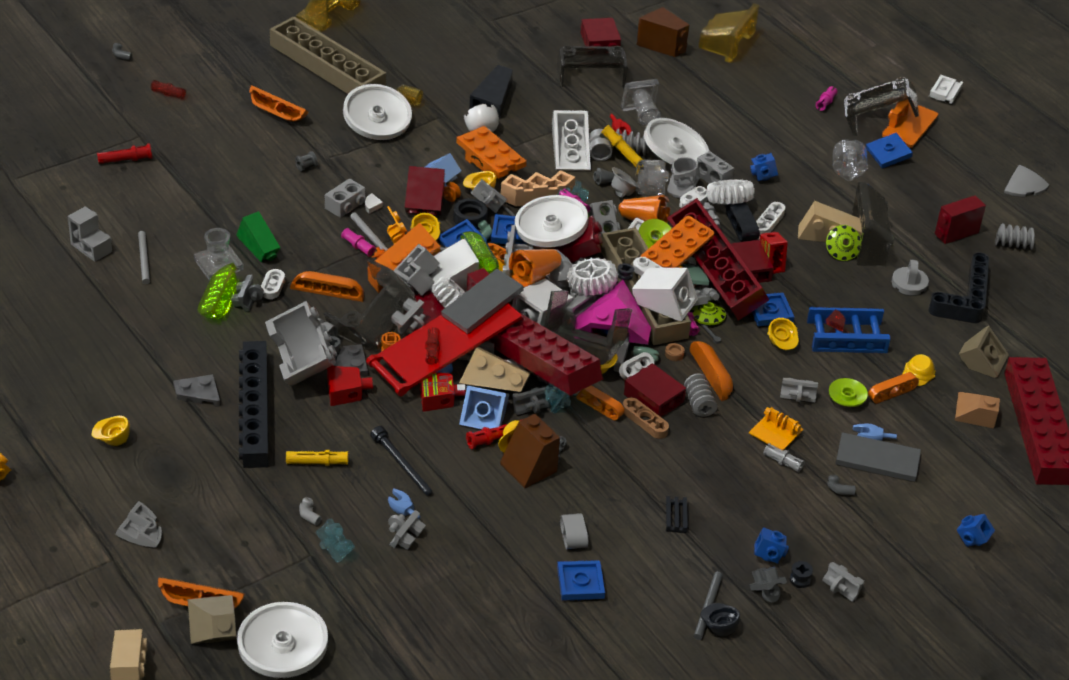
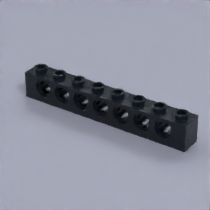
M244 341L243 349L239 350V361H243V363H239V375H243V377H239V388H243V390H239V402H243V404H239V416H243V418L239 419V431H243V433H239V445H243V447L239 448V460H243V468L268 467L267 342Z

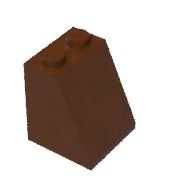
M664 7L639 17L636 45L676 57L686 52L689 24Z
M533 414L518 422L500 461V465L524 488H527L557 472L560 437L536 414Z

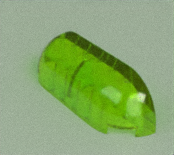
M472 231L462 233L463 235L460 236V240L465 239L479 261V269L484 268L489 274L499 269L497 258L480 234Z
M234 263L225 265L210 279L197 308L202 316L209 319H218L227 314L232 303V294H236V285L239 282L236 280L235 271L237 268Z

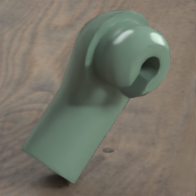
M481 221L478 227L484 238L488 240L492 236V228L490 224H487V221Z
M634 346L633 356L646 352L653 357L654 363L658 362V356L660 355L657 350L649 347Z

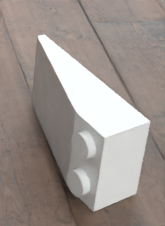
M554 110L552 133L556 171H590L588 111Z

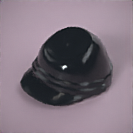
M713 603L705 607L700 613L701 618L709 626L710 630L720 637H727L733 634L740 622V613L737 608L722 603Z

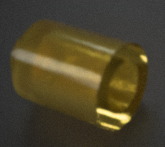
M404 84L397 88V91L407 99L409 104L419 106L422 101L423 90Z

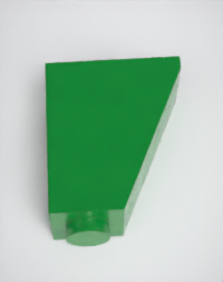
M258 211L243 217L236 234L240 241L260 262L275 259L280 246L260 212Z

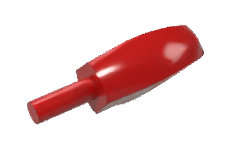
M611 114L610 118L613 120L612 129L615 132L617 129H620V134L626 130L627 135H629L632 131L630 126L623 120L616 119Z

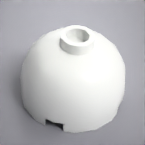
M486 104L478 105L471 108L467 116L464 115V121L469 131L485 126L493 132L499 124L498 112L494 105H491V107H487Z

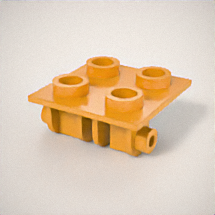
M388 206L396 223L388 226L387 233L391 237L393 244H395L408 231L402 222L398 223L401 219L397 212H392Z
M767 407L764 411L766 416L749 431V434L784 451L803 431V428H801L799 421H795L787 415L784 417V413L779 414V411L773 407Z

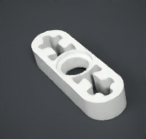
M780 202L771 203L756 222L760 235L771 233L783 218L785 213L784 204Z

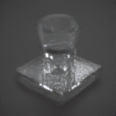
M658 79L625 84L621 108L623 111L636 109L638 121L642 125H648L651 120L661 116V112L655 105L659 88Z
M223 228L208 230L204 234L207 250L194 254V260L209 281L244 270V264L229 245L231 235L229 231Z

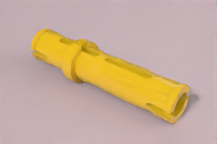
M607 125L601 131L609 139L611 145L615 146L636 169L643 165L645 161L610 125Z
M286 451V464L348 465V451Z

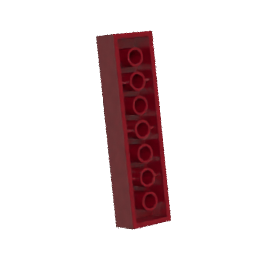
M698 198L667 217L672 227L677 225L686 216H691L714 231V237L692 256L704 270L708 279L738 321L769 301L762 286Z
M521 314V320L490 338L491 342L494 343L495 350L570 396L603 380L599 358Z
M1009 357L1004 375L1036 485H1069V428L1047 358Z

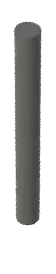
M717 571L714 573L703 609L714 603L723 576L721 572ZM701 615L694 633L696 640L702 639L707 625L701 618Z

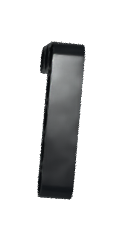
M981 252L973 254L969 268L967 297L935 292L931 297L929 313L936 317L963 322H981L986 306L989 257Z

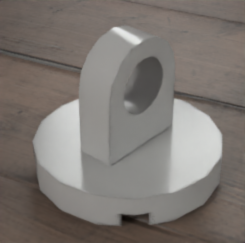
M910 260L908 267H902L894 271L891 282L893 287H897L902 294L919 295L927 290L929 280L927 275L918 269V260Z

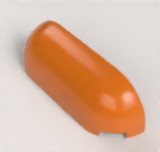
M252 85L250 87L249 93H251L252 103L255 106L292 122L300 121L309 113L306 109Z
M305 271L298 274L290 286V289L360 302L364 300V291L361 285L354 279Z
M701 341L692 342L690 352L721 401L728 399L733 390V381L730 374L709 344Z
M158 578V586L162 594L168 601L175 604L188 606V599L232 595L235 609L240 605L245 596L241 592L179 580Z

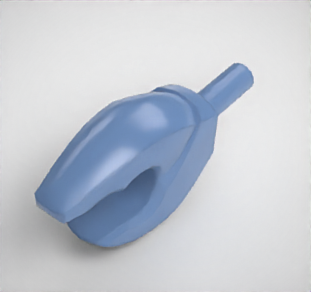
M873 424L853 425V430L860 432L857 436L880 441L883 438H897V434L883 433V428Z
M393 489V494L399 501L389 496L388 503L391 509L404 516L411 515L414 512L411 498L406 493Z

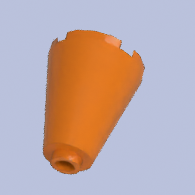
M659 195L624 199L619 204L618 210L622 217L634 221L635 218L643 221L659 219L668 223L667 217L670 215V207H667V202H669V198Z
M555 249L517 250L509 258V270H513L514 275H512V278L523 285V287H526L557 269L561 265L562 258Z

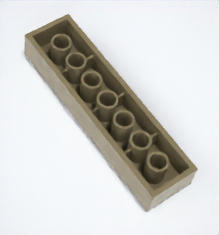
M292 17L270 29V46L347 94L362 85L379 84L386 86V72L296 17Z
M636 227L602 233L601 252L607 261L609 260L612 264H615L616 270L618 265L622 263L633 266V261L641 257L648 250ZM633 272L634 275L631 280H624L633 297L632 288L641 278L635 272ZM638 305L651 326L650 340L653 345L689 338L691 321L688 315L682 321H678Z

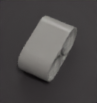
M583 514L561 515L560 526L566 550L587 548L588 534Z

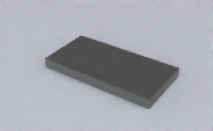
M496 269L443 309L441 314L468 334L524 291L523 285L499 269Z
M842 432L836 465L915 482L921 449Z

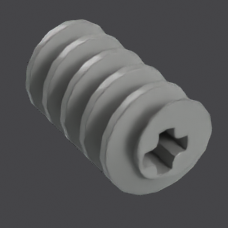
M617 129L616 133L621 135L622 139L634 151L636 149L638 155L643 150V155L646 156L648 145L645 142L644 135L640 138V132H638L634 137L633 131L627 135L626 130L620 134V129Z
M1002 223L997 230L995 244L997 245L1001 241L1002 246H1004L1008 242L1009 247H1012L1013 243H1016V248L1023 244V249L1030 245L1032 250L1035 241L1034 229L1029 228L1027 232V228L1024 226L1020 230L1019 226L1016 225L1013 229L1010 224L1005 228V224Z
M703 374L689 376L684 386L686 387V394L694 414L700 417L712 415L716 412L718 406L706 376Z

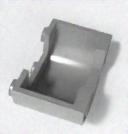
M307 301L265 322L269 336L278 346L283 363L279 365L283 378L290 386L335 365V356H337L333 345H330L332 338L329 332L324 331L317 318L319 317L317 309L314 306L311 307Z

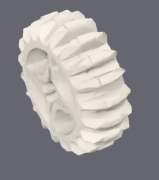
M743 179L713 182L707 186L706 190L709 202L717 204L748 202L754 198L755 193L753 183Z
M591 257L588 260L577 261V264H573L567 273L570 290H573L574 293H578L580 296L584 294L586 297L588 295H593V297L597 294L601 295L603 292L608 293V290H612L618 281L615 264H612L609 260L607 261L606 258L600 259L598 257L592 259Z
M441 276L431 286L434 296L445 308L466 293L447 276Z

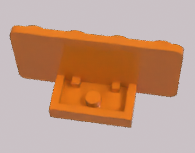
M905 96L901 101H898L894 109H891L888 115L890 119L889 126L883 131L882 137L897 133L905 144L912 148L937 119L938 113L912 103L911 98Z
M686 216L646 250L641 257H646L663 268H678L714 237V231L691 216Z

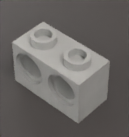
M708 151L697 157L700 178L709 184L717 181L733 180L734 167L712 152Z
M350 178L325 194V209L340 218L365 202V187Z
M612 200L591 203L589 205V217L593 216L596 222L599 221L601 224V237L602 233H606L603 229L604 225L609 227L610 232L620 230V225L616 221L615 216L617 209L613 205ZM600 208L605 209L606 216L600 213Z

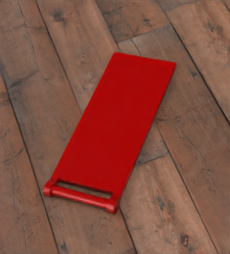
M507 303L468 334L440 315L382 352L369 356L366 363L371 368H374L395 389L399 396H403L413 386L521 320L522 315ZM383 359L406 383H400L379 362Z

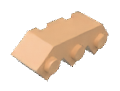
M561 170L551 179L537 172L527 180L511 174L501 182V194L507 198V203L513 206H524L526 203L539 197L559 195L563 189H567L570 193L574 194L575 177Z

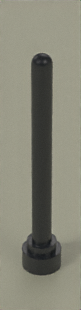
M383 426L375 427L371 431L370 437L375 443L382 444L426 496H430L432 489L388 439L387 430Z

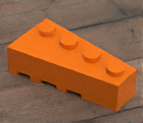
M418 223L368 266V281L378 293L385 290L384 288L396 276L393 272L394 269L418 244L426 248L433 256L440 253V245L421 223Z

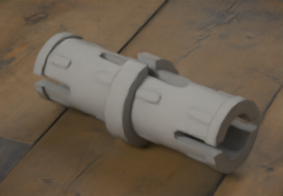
M768 443L763 452V455L778 461V464L788 466L797 472L802 470L805 463L804 460L789 454V451H783Z

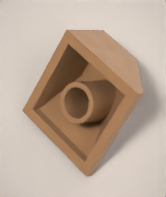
M959 392L955 421L994 428L999 412L1000 399Z

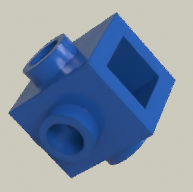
M772 153L760 154L751 159L753 164L750 165L751 173L757 177L758 181L768 180L770 177L778 175Z
M985 514L966 516L957 528V532L966 546H980L986 543L995 531Z
M763 527L755 542L754 555L761 557L765 561H772L778 564L781 557H785L789 546L786 545V536L779 531H772Z

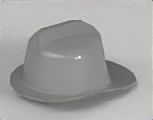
M612 167L614 177L611 186L615 189L616 195L621 198L625 195H632L639 188L635 181L624 171Z

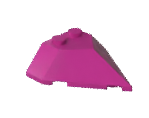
M622 280L612 290H609L608 293L576 317L572 332L573 335L587 337L592 336L593 328L629 332V342L648 345L651 326L624 280Z

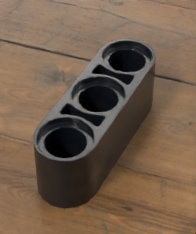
M747 203L726 204L727 217L740 241L759 239V227Z

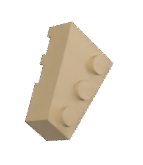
M814 201L798 225V239L826 242L828 233L839 225L853 227L861 237L863 234V219ZM844 239L843 244L848 245V240Z
M477 347L459 383L521 392L531 373Z
M142 629L115 630L110 665L111 680H142V677H145L147 638H143Z

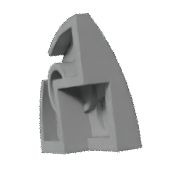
M1019 165L1004 193L1019 197H1026V194H1032L1033 192L1034 195H1039L1048 189L1049 184L1032 170Z
M138 501L129 512L125 521L117 529L115 535L138 545L157 547L161 539L162 530L160 526L157 530L155 522L157 517Z

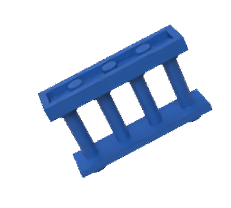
M809 307L807 324H815L817 333L814 332L812 352L887 353L890 335L881 334L879 329L884 309ZM823 324H834L836 333H825ZM842 324L853 325L854 333H843ZM860 325H871L873 334H862Z

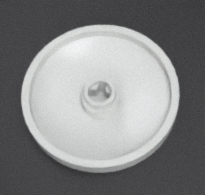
M367 84L353 89L347 95L344 101L343 115L347 124L358 134L370 139L387 140L398 137L407 130L411 121L412 110L407 99L395 89L379 84Z
M668 118L653 119L644 130V139L648 147L658 157L670 164L681 157L692 158L697 162V157L709 151L706 142L695 130L676 120Z
M563 195L539 197L526 203L516 214V232L523 241L534 246H562L576 240L585 232L588 226L587 209L580 201L572 197Z
M293 602L271 603L254 610L242 622L237 637L239 654L246 665L262 675L275 678L293 677L311 670L321 661L328 646V632L323 619L309 607Z

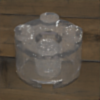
M845 139L834 146L832 161L835 173L847 181H852L854 178L865 173L868 168L866 147L862 142L855 139L854 141Z
M638 161L635 176H638V182H635L639 187L636 189L637 193L642 195H664L665 182L669 180V172L665 171V161Z

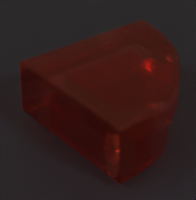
M835 309L826 319L825 324L842 332L845 325V317L840 311Z

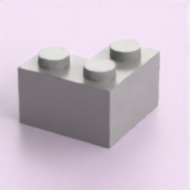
M85 206L68 216L70 241L73 247L96 262L112 252V239L108 234L99 230L98 215Z
M418 244L393 272L406 281L417 293L423 295L434 284L435 281L429 274H432L440 263L426 248Z

